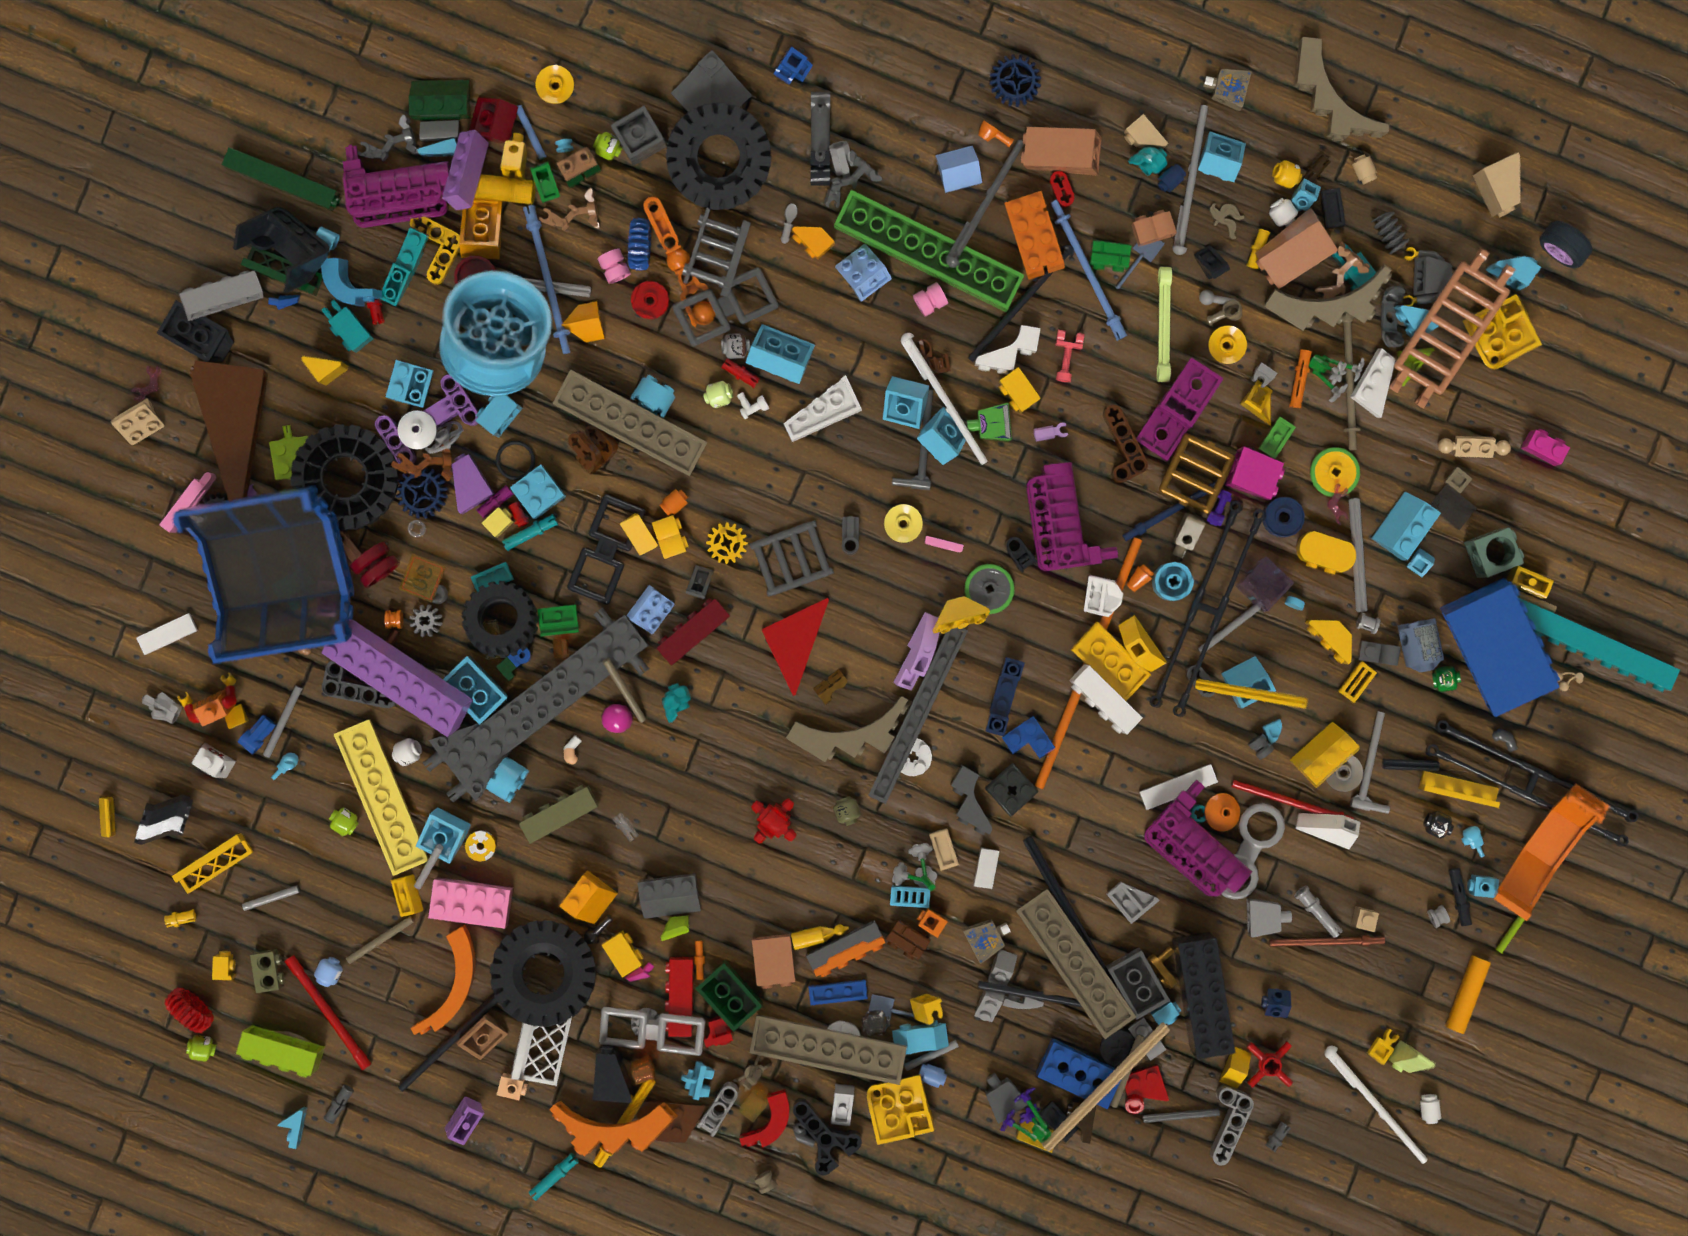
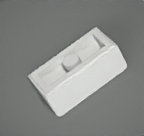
M980 848L973 883L975 887L992 889L999 851Z

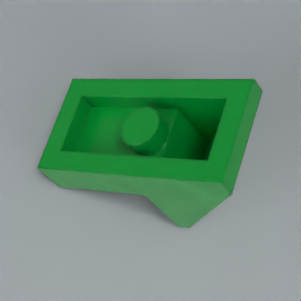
M548 162L530 168L542 203L560 197Z

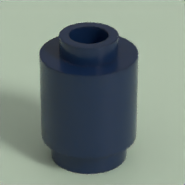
M1178 164L1170 166L1157 178L1159 181L1157 185L1163 192H1171L1184 180L1186 173Z

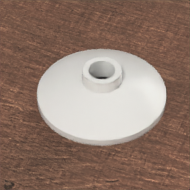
M411 411L405 414L398 424V436L402 443L409 448L423 449L429 446L436 437V423L429 414L423 411ZM419 426V432L414 433L413 427Z

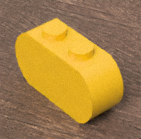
M1316 531L1303 534L1296 545L1297 555L1301 561L1306 562V566L1317 569V566L1325 568L1324 572L1335 575L1336 572L1349 570L1356 561V550L1352 543Z

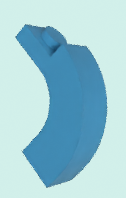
M327 258L322 264L323 281L329 292L338 300L347 304L365 307V302H374V299H382V291L356 289L351 284L348 277V260Z

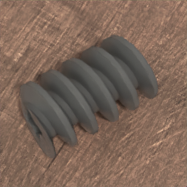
M1394 211L1386 212L1371 221H1377V224L1374 226L1375 229L1381 228L1378 235H1385L1381 241L1389 242L1385 246L1386 249L1392 248L1389 255L1405 247L1409 241V238L1402 239L1406 234L1405 231L1399 232L1402 225L1395 226L1398 218L1391 219L1395 214Z

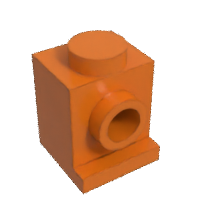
M929 908L926 911L922 909L917 917V920H919L918 926L937 938L948 922L946 918ZM930 917L934 918V923L932 924L927 923V919Z

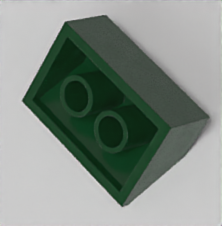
M470 80L412 81L409 92V116L413 120L471 119Z
M726 960L718 965L695 988L733 1032L763 1006L762 1000Z

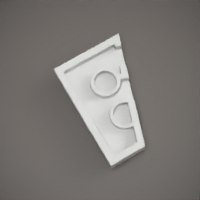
M1382 348L1377 349L1350 396L1377 418H1382L1396 360Z

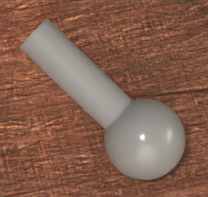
M1204 290L1199 295V300L1204 305L1212 303L1224 305L1229 300H1235L1214 295L1210 290Z

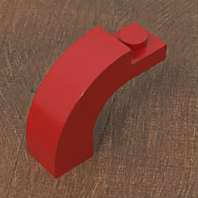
M786 1088L767 1094L771 1117L763 1127L740 1134L741 1146L746 1145L750 1147L756 1145L757 1141L760 1140L763 1148L780 1137L789 1119L790 1104Z

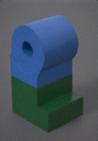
M528 648L524 651L519 649L517 655L512 656L510 654L496 667L508 681H511L516 676L513 671L521 664L529 662L532 653Z

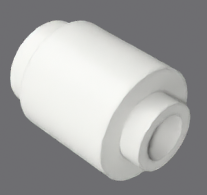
M1435 1094L1422 1095V1100L1420 1101L1422 1120L1426 1121L1427 1124L1438 1123V1120L1441 1119L1440 1100L1437 1099Z

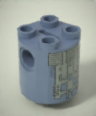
M1435 618L1398 625L1406 667L1418 672L1434 670L1438 663L1444 660Z

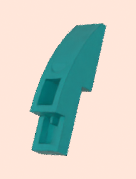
M413 227L409 228L396 262L393 263L383 286L381 300L394 306L399 304L424 254L423 249L428 240V234Z

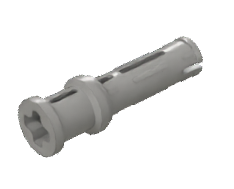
M1308 886L1302 887L1295 893L1294 897L1303 903L1306 911L1313 913L1333 938L1339 936L1338 932L1342 933L1343 930L1322 908L1320 900L1312 895Z

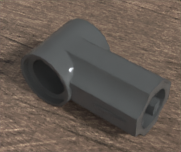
M842 517V550L846 555H854L859 549V517ZM848 541H853L856 544V548L853 551L846 550L845 544Z

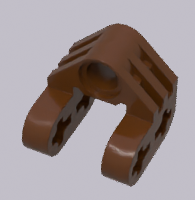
M591 424L586 427L585 433L577 431L568 438L569 445L577 453V461L590 475L608 462L618 450V443L612 435Z

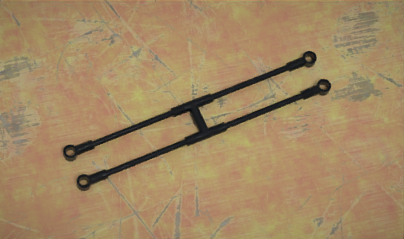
M1238 501L1230 503L1231 511L1226 520V527L1203 583L1199 587L1186 618V624L1163 680L1159 683L1155 695L1149 700L1151 706L1159 708L1163 704L1162 696L1167 687V680L1190 624L1194 621L1199 609L1215 616L1187 688L1183 692L1178 705L1173 708L1175 716H1185V707L1190 696L1189 693L1215 630L1217 631L1230 600V593L1254 535L1257 534L1261 522L1267 517L1266 512L1262 509L1254 511V521L1226 593L1222 596L1218 608H1215L1201 601L1230 527L1233 526L1237 514L1243 509V505ZM1238 504V509L1234 510V506ZM1262 512V517L1258 518V514ZM1158 699V703L1154 705V700ZM1179 708L1182 709V712L1180 714L1177 713V710Z
M1444 720L1436 723L1435 728L1438 732H1446L1457 738L1460 737L1532 773L1526 789L1523 790L1514 785L1511 786L1452 758L1451 755L1439 750L1438 746L1434 744L1427 746L1425 749L1428 756H1436L1447 762L1450 761L1509 789L1510 792L1550 810L1553 808V805L1532 794L1538 778L1554 782L1569 790L1573 787L1555 778L1550 773L1524 761L1521 762L1462 734L1461 731L1449 726L1448 722ZM1440 723L1444 724V730L1440 728ZM1430 747L1434 748V754L1430 752ZM1603 801L1610 806L1609 809L1612 812L1624 817L1627 822L1637 821V812L1627 811L1617 805L1613 806ZM1630 813L1633 815V820L1629 818ZM1595 825L1590 827V829L1614 841L1619 847L1626 846L1629 842L1626 835H1617ZM1620 838H1623V844L1620 843Z

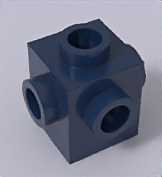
M1268 988L1266 995L1262 996L1261 1007H1264V1014L1266 1016L1288 1018L1292 1007L1291 991Z

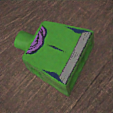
M1008 403L979 410L977 412L978 419L967 420L968 430L979 431V439L1012 440Z

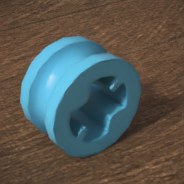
M572 139L556 141L555 145L558 146L556 151L563 153L574 150L573 146H571Z

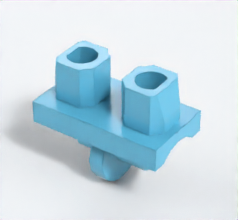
M696 1061L694 1070L689 1069L688 1075L681 1076V1080L686 1082L684 1088L689 1089L688 1095L692 1096L694 1100H699L700 1097H709L710 1086L703 1085L704 1078H713L715 1072L713 1068L706 1066L701 1061Z

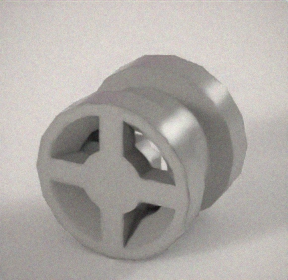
M1443 905L1438 906L1436 910L1431 909L1427 911L1430 921L1435 928L1440 927L1442 923L1447 924L1450 922L1449 915Z

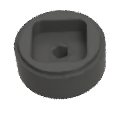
M435 584L429 588L427 595L432 603L442 604L448 597V591L444 586L439 584L436 586Z

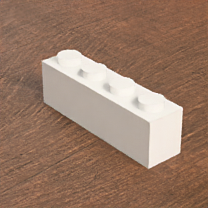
M1084 664L1069 680L1073 684L1071 688L1079 695L1082 693L1086 697L1085 702L1092 708L1095 706L1100 710L1098 714L1105 721L1109 719L1113 723L1111 727L1117 733L1128 734L1142 719L1089 665Z

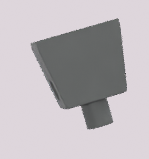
M994 1073L986 1078L991 1088L986 1090L985 1094L998 1124L1006 1119L1007 1114L1014 1109L1015 1114L1028 1105L1023 1099L1016 1103L1014 1102L1015 1098L1021 1095V1092L1008 1077L1000 1081Z

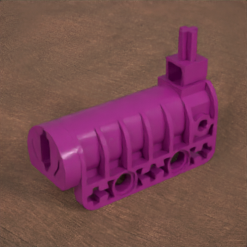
M348 145V147H345L347 161H343V184L346 208L349 214L353 216V220L358 227L366 228L406 222L414 218L422 219L420 217H439L447 212V201L442 197L451 167L449 161L367 173L363 163L358 159L357 146ZM439 203L441 204V206H443L440 207V211H437L436 208H432L436 207ZM424 208V211L417 214L414 212V209ZM399 211H404V213H402V216H399L398 214H392L393 218H391L390 213H398ZM386 213L384 219L376 218V215ZM371 216H372L373 219H374V220L372 221L371 218H365V219H364V222H361V221L359 220V218H361V217H371Z
M1072 462L1041 467L1042 476L1034 477L1026 484L1038 567L1043 571L1099 564L1102 563V560L1118 558L1116 546L1101 549L1100 546L1087 548V544L1083 542ZM1033 484H1040V488H1033ZM1035 494H1042V496H1037L1034 498ZM1037 500L1043 503L1042 510L1036 508L1035 502ZM1045 513L1044 516H1036V514ZM1038 522H1045L1046 526L1042 528V526L1038 525ZM1040 532H1043V533H1044V532H1047V533H1048V534H1044V535L1039 536V533H1040ZM1043 538L1047 539L1049 542L1047 548H1043L1041 546V540ZM1050 551L1049 554L1042 555V552ZM1051 560V564L1044 565V561Z
M1195 780L1187 791H1181L1144 833V840L1205 895L1219 896L1225 889L1229 893H1236L1249 878L1252 870L1190 816L1192 813L1189 810L1196 803L1194 799L1205 788L1201 782ZM1153 832H1156V833H1157V834H1156V837H1157L1158 839H1155V840L1152 839V837H1153V834H1152V833H1153ZM1167 844H1170L1173 848L1171 854H1168L1165 850ZM1180 858H1186L1185 863L1187 865H1181L1182 860ZM1197 869L1200 870L1202 874L1199 880L1195 877V871ZM1209 884H1215L1214 892L1211 891L1212 887Z

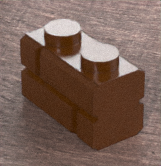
M899 918L886 935L887 944L895 950L899 947L905 951L903 955L911 960L914 958L919 960L931 941L930 938Z

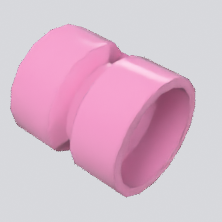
M620 249L611 250L597 258L601 268L606 270L604 275L609 284L618 282L631 274L627 264L623 263L624 257Z
M937 282L928 286L926 292L921 290L913 295L924 317L933 313L934 308L940 309L948 304V300Z

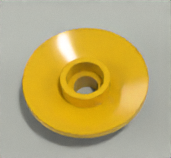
M551 65L545 67L538 74L535 83L536 91L545 102L560 104L572 95L574 80L571 73L564 67ZM558 83L559 88L553 89L552 85Z
M1222 326L1216 329L1210 336L1208 343L1209 352L1220 363H1235L1246 352V337L1241 330L1234 326ZM1225 342L1229 343V349L1223 347Z

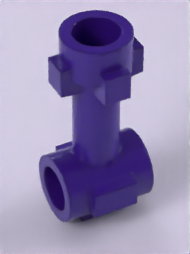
M1221 489L1215 511L1211 510L1207 518L1210 524L1214 526L1222 525L1225 518L1222 512L1226 502L1231 501L1232 493Z

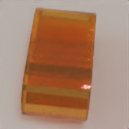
M650 1055L631 1062V1073L636 1085L655 1078V1066Z

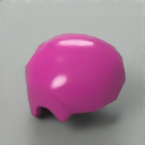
M620 704L608 706L604 709L601 716L604 728L614 733L625 732L631 727L633 722L632 712L627 706Z

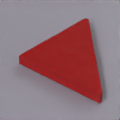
M828 598L761 629L793 696L797 693L829 602Z

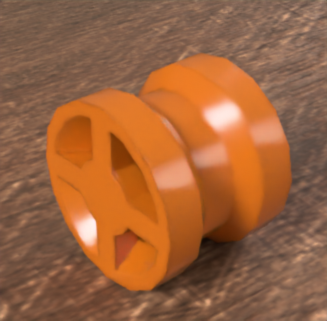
M397 610L396 612L385 611L386 629H391L392 627L403 628L402 610Z

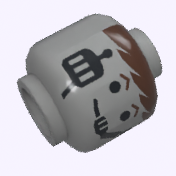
M742 333L726 334L725 338L721 340L722 354H725L729 359L744 358L746 352L750 351L749 339H746Z

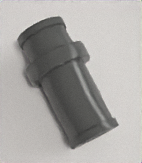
M1280 1122L1272 1136L1269 1135V1140L1265 1146L1276 1152L1277 1148L1282 1146L1283 1143L1281 1142L1291 1128Z

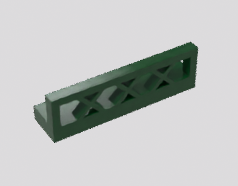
M252 246L248 258L243 257L241 265L245 268L284 284L287 268L293 266L287 259L265 250H258L254 246ZM256 251L263 254L264 262L258 264L252 261ZM279 260L283 269L273 270L270 262ZM319 272L315 274V276H318L315 287L305 284L297 289L317 296L323 281L322 274Z

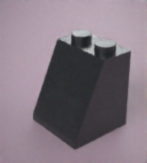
M610 1045L599 1047L595 1060L593 1100L631 1103L635 1090L619 1048H614V1046Z

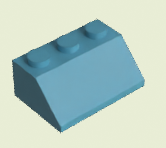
M761 324L751 345L746 363L800 384L815 345Z
M1404 492L1371 539L1399 559L1408 560L1441 512L1427 502Z

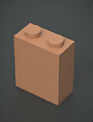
M782 934L752 938L757 986H761L762 989L772 988L774 984H780L781 987L791 986L792 982H795L791 935Z

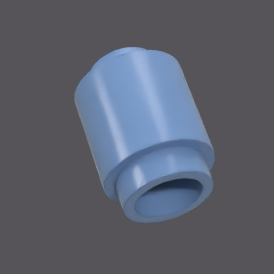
M922 1064L918 1074H921L923 1083L939 1088L940 1085L943 1086L947 1077L944 1074V1069L930 1064Z

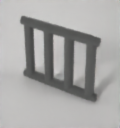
M815 520L749 544L750 548L754 549L765 579L768 597L834 574L833 569L829 568L817 535ZM807 530L822 570L812 574L797 535ZM788 537L792 541L804 577L795 580L792 578L779 540ZM771 543L786 583L776 587L761 547Z

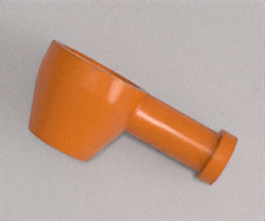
M983 120L978 135L987 142L995 137L1009 148L1014 139L1009 138Z

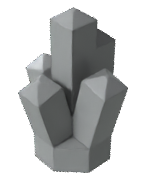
M839 141L829 146L836 176L850 177L848 163L850 166L854 165L850 161L848 142Z
M163 692L159 693L156 699L148 695L142 697V703L149 706V709L152 710L151 716L153 719L164 720L173 724L179 717L182 705L175 703Z

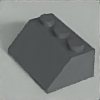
M696 873L638 881L639 899L644 919L701 911Z

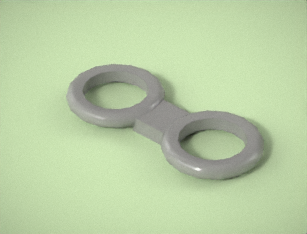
M1265 803L1254 804L1241 815L1239 829L1243 841L1234 855L1252 870L1251 878L1246 888L1241 891L1229 893L1225 889L1222 893L1224 897L1233 900L1243 899L1254 891L1259 879L1258 870L1254 862L1260 850L1272 847L1283 837L1285 830L1284 818L1280 811L1272 805ZM1260 811L1272 814L1277 822L1275 834L1268 840L1263 841L1252 838L1247 830L1249 818Z

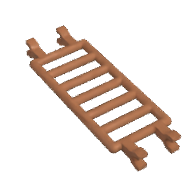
M1481 248L1470 265L1465 262L1460 263L1394 364V368L1400 372L1389 388L1398 393L1407 376L1425 386V389L1414 403L1423 409L1433 392L1439 395L1444 393L1510 293V290L1504 285L1516 269L1506 264L1496 281L1478 270L1490 254ZM1464 271L1500 293L1494 303L1458 282ZM1453 288L1489 309L1483 320L1447 298ZM1444 305L1477 325L1478 328L1474 334L1470 336L1437 316L1436 314L1441 306ZM1431 321L1467 343L1461 353L1425 332ZM1422 338L1455 358L1456 361L1452 367L1448 369L1415 349L1414 347L1419 339ZM1412 355L1445 375L1440 385L1435 384L1405 366L1404 362L1408 356Z

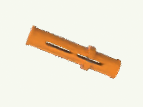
M1300 349L1298 365L1295 366L1296 375L1289 407H1302L1307 374L1310 373L1309 364L1312 351Z

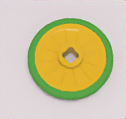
M1332 447L1321 451L1314 458L1310 468V476L1313 485L1320 493L1329 497H1341L1347 495L1356 487L1360 478V466L1351 452L1343 448ZM1334 468L1339 471L1336 477L1332 474Z

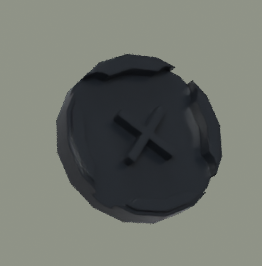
M1119 1029L1106 1039L1102 1038L1100 1053L1104 1061L1110 1066L1117 1068L1129 1056L1135 1038L1131 1033Z

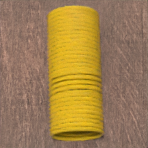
M480 174L475 198L532 205L535 197V181Z

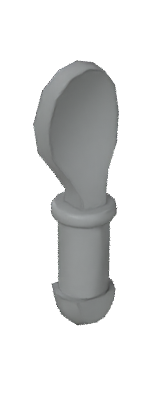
M789 204L785 209L784 215L787 222L784 223L781 236L783 244L788 243L790 240V232L793 227L791 223L797 215V206L795 204Z

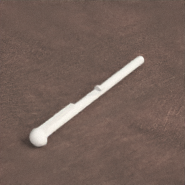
M912 333L903 334L901 344L924 380H929L939 398L947 407L945 410L951 415L980 464H985L988 460L913 342L912 338L914 335Z
M1328 1046L1324 1052L1325 1057L1333 1063L1353 1088L1357 1087L1377 1110L1378 1115L1388 1123L1422 1164L1427 1162L1428 1158L1336 1053L1338 1048Z

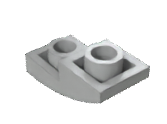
M1012 994L1004 996L1002 1003L1003 1006L1016 1009L1038 1008L1044 1004L1043 1000L1023 997L1022 1001H1020V997Z

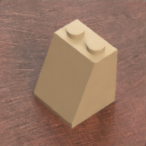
M1519 152L1485 167L1473 175L1492 217L1498 215L1500 218L1516 210L1515 206L1520 203Z

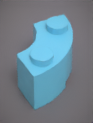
M933 1020V1023L929 1025L911 1026V1024H903L899 1026L900 1029L892 1031L894 1043L907 1046L906 1054L934 1051L949 1046L946 1023H938L937 1020Z

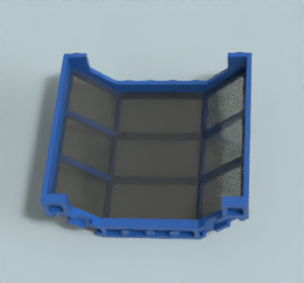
M314 486L183 508L173 513V524L177 527V531L182 532L185 529L189 531L198 542V553L203 560L202 568L207 575V587L213 598L212 606L217 613L215 640L208 645V654L212 658L213 663L345 643L352 637L349 620H353V605H350V596H354V586L337 518L333 511L329 512L326 509L328 504L322 497H317V490Z

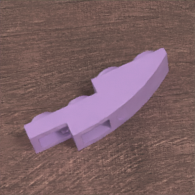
M924 613L907 645L911 650L894 680L897 686L912 690L919 675L925 676L939 637V633L934 634L932 631L939 617Z

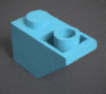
M1396 305L1394 307L1397 319L1405 324L1407 327L1405 329L1406 333L1412 338L1429 310L1404 305ZM1431 321L1425 332L1430 333L1438 325Z

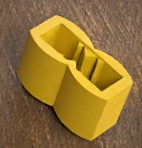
M674 515L652 522L664 559L687 552L686 547L689 546L686 537H681L679 529H682L679 518L675 519Z

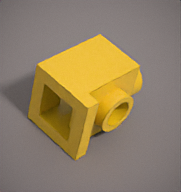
M219 951V954L213 956L212 980H233L236 978V974L233 973L236 961L233 960L231 951Z

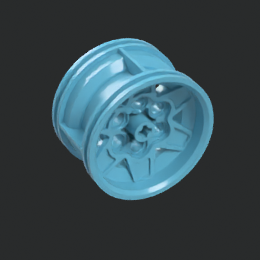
M482 272L461 281L447 298L443 315V328L440 336V356L450 376L463 387L473 392L490 396L508 395L528 386L537 377L542 368L546 344L551 330V313L544 296L530 282L506 272ZM460 325L467 331L466 333L459 334ZM529 345L528 349L523 352L521 347Z

